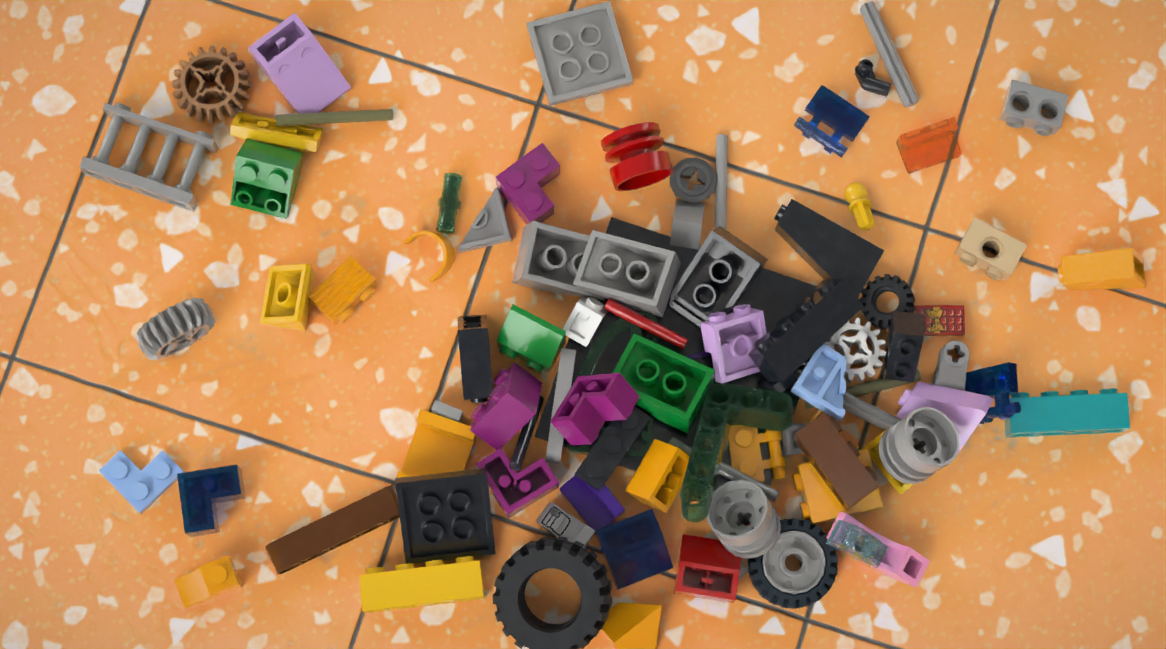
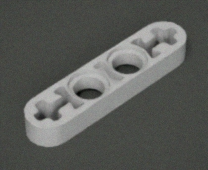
M561 348L551 419L571 388L576 350ZM552 423L550 424L545 461L560 464L564 437Z

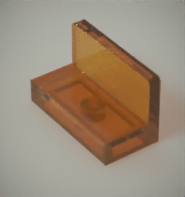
M955 117L899 135L896 145L907 173L911 174L962 155L955 135L958 129Z

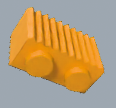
M350 255L308 297L334 325H337L339 321L345 323L355 313L353 308L360 301L365 303L375 294L377 283L376 279Z

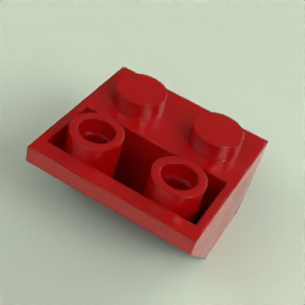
M682 534L673 594L734 603L736 601L741 557H736L727 551L718 539Z

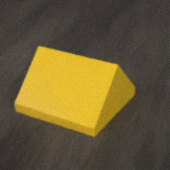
M310 264L269 267L260 324L302 331L306 330L310 307L308 296L312 293L315 278L314 270Z

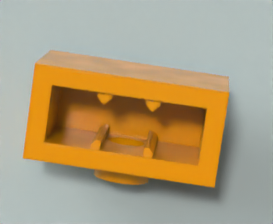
M654 439L625 491L642 504L667 513L696 461L680 448Z

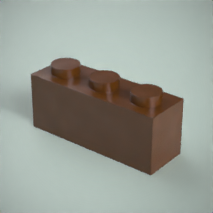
M823 413L796 432L793 439L842 507L847 511L879 487L876 483L878 477L870 466L864 467L858 459L860 453L851 441L846 442L841 436L842 428L836 419L832 416L828 418Z

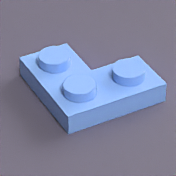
M121 450L99 470L140 514L148 509L185 473L163 450L142 470Z

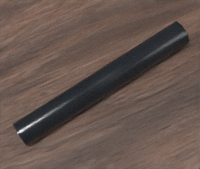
M541 395L536 414L521 429L509 467L513 470L518 471L522 467L544 402V398Z

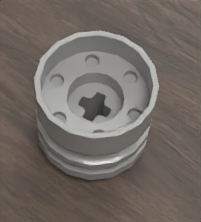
M921 407L910 412L901 421L892 425L882 434L879 442V457L884 468L893 478L902 483L917 484L925 481L934 475L936 471L949 465L957 457L960 447L959 434L954 423L946 414L935 408Z
M741 479L729 481L717 488L709 498L706 507L707 522L725 549L734 556L745 559L759 557L768 552L778 541L781 531L780 517L763 490L753 482Z

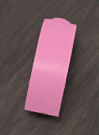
M839 512L826 537L828 540L839 546L842 552L849 555L846 551L853 537H857L855 533L865 537L872 543L866 542L864 538L861 543L857 539L853 542L857 546L860 545L859 548H861L862 542L870 545V547H865L862 544L863 549L869 548V556L864 551L862 552L863 556L861 559L866 561L864 565L913 587L918 586L930 560L908 546L901 545L879 535L847 513ZM853 549L854 553H856L854 557L859 559L857 558L858 552Z

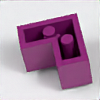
M541 143L495 177L496 186L526 225L532 221L543 223L554 214V204L541 188L560 175V164L546 146Z
M515 362L507 370L503 368L497 374L493 381L495 388L490 395V399L485 404L480 403L471 415L473 422L470 431L496 450L502 448L537 412L542 382Z
M620 373L578 376L550 422L570 445L592 444L599 436V431L605 421L626 420L632 414L640 396Z
M500 448L476 463L477 469L486 468L488 487L508 519L559 488V482L544 458L539 459L517 473L516 470L509 467L510 460L503 449Z

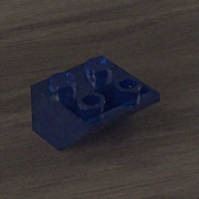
M653 509L603 527L595 532L617 590L673 569L665 539Z

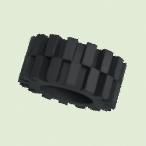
M884 274V277L881 278L878 275L874 277L875 280L873 282L869 280L866 283V289H862V298H860V302L864 306L861 310L866 319L874 327H879L885 331L886 328L890 327L893 312L883 313L878 310L876 302L882 293L893 292L898 296L899 304L894 311L910 313L915 311V297L911 288L900 277L896 275L891 277L890 274Z

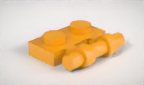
M776 419L765 421L766 433L758 434L756 422L726 426L733 468L762 483L765 482L764 470H772L774 480L786 479L784 467L787 466L786 457H782L780 441L783 440L782 432L778 430ZM768 443L771 459L762 460L760 444Z

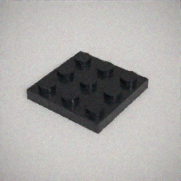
M486 468L395 478L406 564L496 554Z

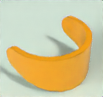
M429 231L415 232L403 242L409 244L421 236L429 235L435 238L443 249L442 266L437 273L429 278L430 283L435 282L443 277L452 267L455 256L454 248L448 238L442 234Z

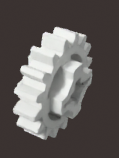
M856 318L853 324H850L848 321L828 339L829 342L824 343L833 350L835 347L841 355L847 358L844 375H847L848 383H851L854 376H857L859 382H863L865 373L873 377L875 375L873 367L880 369L883 365L878 358L886 356V352L880 350V347L886 343L885 340H877L876 338L880 330L877 329L872 332L870 330L871 322L869 321L865 326L860 325V318ZM847 332H858L855 336L851 337L842 335ZM866 339H868L872 345L873 354L872 351L869 350L867 347ZM856 345L858 347L857 353L852 356L849 354L850 348ZM860 363L864 366L858 369L850 368L851 365Z

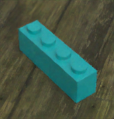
M1115 388L1099 390L1100 394H1088V390L1070 391V395L1059 396L1058 391L1040 393L1041 397H1029L1027 392L1013 393L1011 398L1003 402L1006 438L1124 433L1130 429L1127 393H1118V389Z

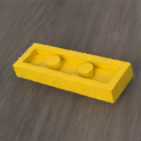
M237 112L231 124L230 135L237 136L243 140L247 138L267 142L274 146L292 147L302 152H316L322 140L323 128L308 125L276 126V119Z

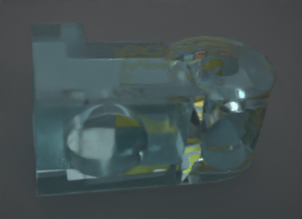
M842 520L837 521L826 543L832 548L852 557L857 562L876 570L888 549L879 539L861 527Z

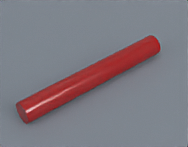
M610 298L604 307L605 310L682 350L688 342L687 338Z

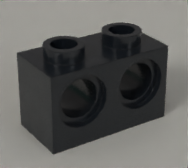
M893 311L885 347L884 379L914 382L924 339L923 314Z

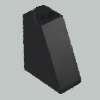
M487 314L459 316L458 341L464 400L470 399L472 403L486 402L493 391Z

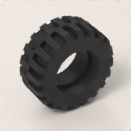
M550 536L543 537L537 541L525 544L502 566L501 572L496 577L494 584L496 591L493 594V604L497 607L495 616L497 622L501 621L504 628L502 631L507 637L511 635L516 640L514 644L520 649L523 646L529 649H583L597 636L605 624L612 605L611 580L607 578L606 573L608 571L604 563L600 564L596 559L598 555L592 550L589 552L583 548L584 544L578 541L570 542L566 537L559 536L557 539H551ZM548 568L561 570L570 575L577 583L581 592V604L576 615L569 621L562 624L547 623L537 618L529 609L525 599V589L530 578L541 570Z

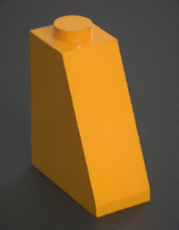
M1133 248L1061 256L1062 265H1058L1059 282L1063 283L1069 290L1146 287L1144 259Z

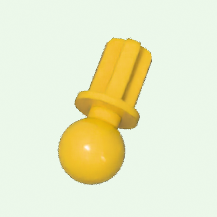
M850 183L844 191L845 200L850 204L849 211L854 215L858 228L869 231L870 228L875 226V220L870 209L872 203L867 199V189L861 183Z

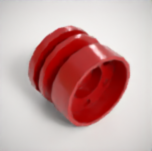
M645 122L630 125L612 132L601 140L602 150L607 152L605 154L606 162L617 163L609 172L616 191H631L658 183L673 174L668 152L656 151L664 145L663 137L659 136L661 130L658 123Z

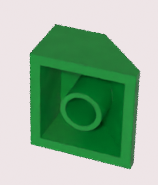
M512 304L496 342L497 347L501 348L499 352L512 360L518 357L526 361V367L541 374L542 371L550 373L561 352V348L566 343V331Z

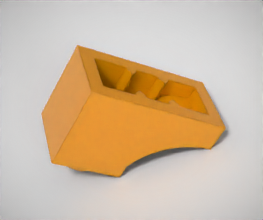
M228 555L201 565L193 572L174 579L185 609L242 587L233 559Z

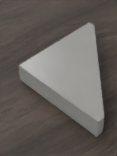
M499 188L494 189L484 208L481 209L474 220L470 230L458 246L459 253L512 241Z

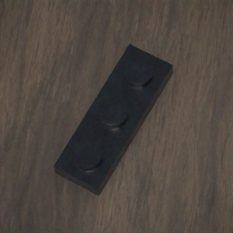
M634 406L632 414L626 420L611 421L574 476L597 492H600L651 417Z

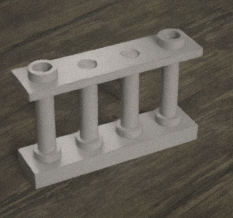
M104 103L103 110L112 119L97 156H93L92 159L83 156L79 168L84 175L194 212L198 201L190 188L205 150L214 153L218 151L215 140H212L213 136L203 131H196L195 134L133 113L131 108L121 103H114V106ZM123 122L138 126L139 129L126 162L119 169L110 166L108 159ZM150 131L167 137L152 175H148L145 178L137 175L135 169ZM179 140L194 147L180 183L176 184L174 188L165 185L163 177Z

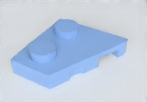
M823 344L812 355L791 392L840 422L845 415L843 395L846 392L844 373L846 372L847 358Z

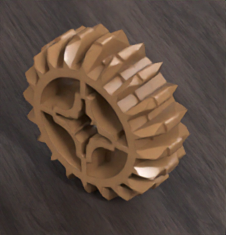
M212 45L209 48V52L205 53L203 47H199V55L194 56L192 52H188L187 55L190 61H179L183 70H174V75L178 79L172 81L173 88L177 89L173 92V96L175 99H179L177 104L180 109L186 108L185 113L188 117L196 114V120L201 122L207 116L208 123L213 124L214 117L218 116L220 122L224 123V114L229 113L231 117L236 116L233 110L234 107L243 110L244 105L240 99L249 100L250 96L244 90L251 88L250 81H247L250 73L248 70H243L245 63L243 60L237 61L236 53L232 52L227 56V49L224 47L217 53L215 46ZM216 65L212 70H202L206 66ZM229 71L233 73L235 79L231 93L224 86V82L227 79L226 75ZM192 77L199 83V87L196 90L197 95L194 98L189 95V84ZM205 81L207 83L216 81L218 88L216 86L211 88L210 86V89H208ZM214 98L222 100L216 104H207Z

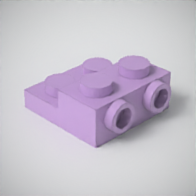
M749 304L733 307L734 313L728 315L725 312L711 313L708 315V321L700 323L705 352L711 353L715 370V381L722 384L760 372L748 354L756 347V341L767 335L764 313L762 310L751 308Z

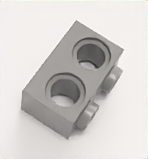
M1012 79L1006 90L999 120L1005 121L1006 125L1013 128L1027 127L1034 129V132L1038 135H1055L1061 128L1069 95ZM1019 101L1023 103L1025 111L1016 110L1012 102ZM1041 109L1050 110L1053 114V119L1044 118L1041 114Z

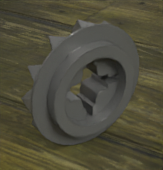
M686 158L673 167V174L670 175V187L675 197H679L685 203L695 202L698 204L700 201L708 199L715 190L716 174L711 165L699 158ZM695 171H697V181L701 184H695L690 191L688 181L684 179H690Z

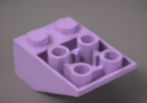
M293 13L248 47L252 58L297 113L321 112L351 89V86L296 13Z

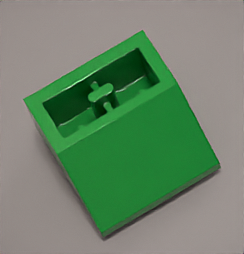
M246 138L236 155L230 205L287 219L300 176L303 153Z

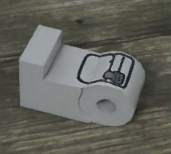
M552 502L547 504L536 520L543 529L555 538L560 536L568 538V541L573 543L578 541L584 544L583 548L587 546L595 534L594 529L582 523L573 515H569Z

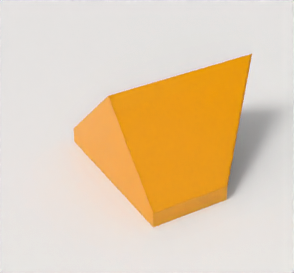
M618 602L609 610V616L601 631L616 649H656L662 605Z

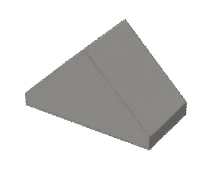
M676 199L670 245L699 250L704 202H699L698 204L695 202L685 203L683 200Z

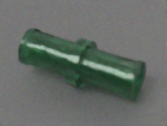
M444 173L441 198H438L437 204L440 207L436 231L440 233H455L457 210L461 207L459 194L463 176L460 174Z

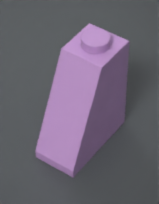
M918 381L912 391L906 388L897 403L902 407L896 417L902 420L910 412L921 407H930L941 411L955 425L959 434L960 451L986 415L993 398L987 395Z

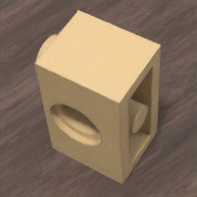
M975 217L968 226L954 254L959 256V260L962 263L971 267L976 265L984 269L988 277L997 281H1001V279L1007 281L1027 245ZM982 247H992L995 250L996 257L989 258L985 256Z

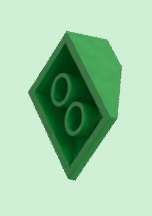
M635 333L613 373H620L640 396L636 405L658 420L685 433H689L714 385L715 378L714 369Z

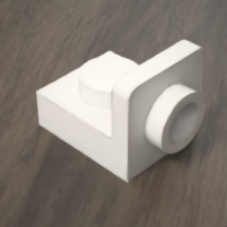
M582 297L576 303L562 329L566 331V336L587 347L600 323L608 313L603 308L604 305L592 297L587 299Z

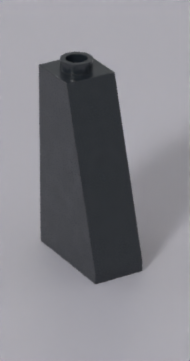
M793 199L790 200L788 206L782 204L774 217V220L778 221L775 231L824 280L827 278L845 279L858 298L885 250Z

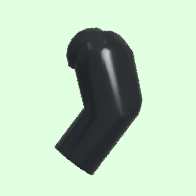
M863 59L859 61L855 67V75L861 88L865 91L887 97L891 83L876 79L873 72L874 65L870 60Z

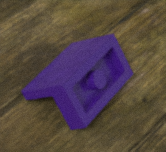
M574 476L560 487V492L586 524L595 530V534H599L624 514L625 509L605 485L600 492H597Z

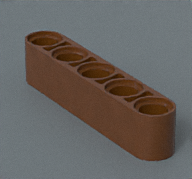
M396 484L387 486L266 545L265 549L277 575L288 572L400 518Z

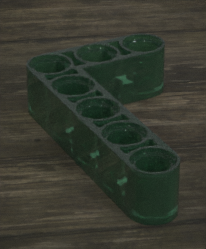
M716 383L709 387L680 491L681 511L687 521L700 522L709 514L731 424L774 431L787 430L793 423V401L788 394L727 383ZM693 501L699 502L697 504H690Z

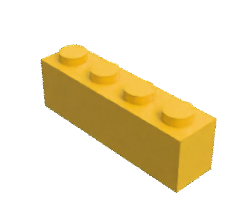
M473 556L455 558L456 563L444 564L443 560H432L425 562L426 567L414 568L413 563L396 565L395 571L384 572L383 567L365 569L366 574L359 575L362 611L364 613H374L484 599L480 560L474 561Z

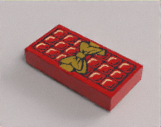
M914 305L915 311L912 313L923 314L924 336L965 335L964 305Z

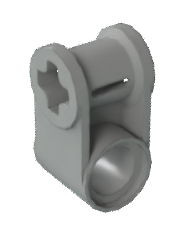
M951 341L940 349L932 380L933 385L964 391L969 350L963 342ZM953 348L956 349V354L960 355V358L952 362V356L947 355V352H950Z

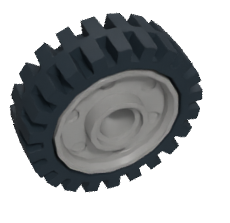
M799 518L780 520L781 531L778 541L763 555L748 558V573L754 588L769 603L786 609L803 608L819 601L832 587L838 571V555H836L834 543L832 544L826 538L828 534L824 533L818 525H811L810 521L799 520ZM795 556L798 558L800 569L798 571L787 569L785 566L786 557Z

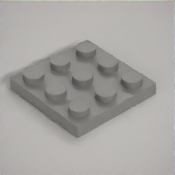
M610 1L526 23L549 107L633 85V78Z

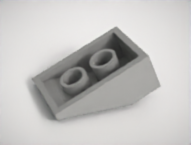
M532 221L523 227L512 283L541 291L605 300L601 296L573 285L590 236Z
M592 230L573 285L603 298H610L633 310L663 317L681 262L674 251Z

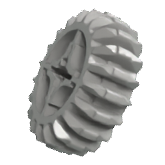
M186 299L181 303L177 302L174 306L167 307L166 310L158 312L156 316L150 318L148 322L138 329L135 338L140 350L149 360H159L169 355H174L196 341L201 340V337L208 334L209 330L213 328L216 321L212 310L203 299Z

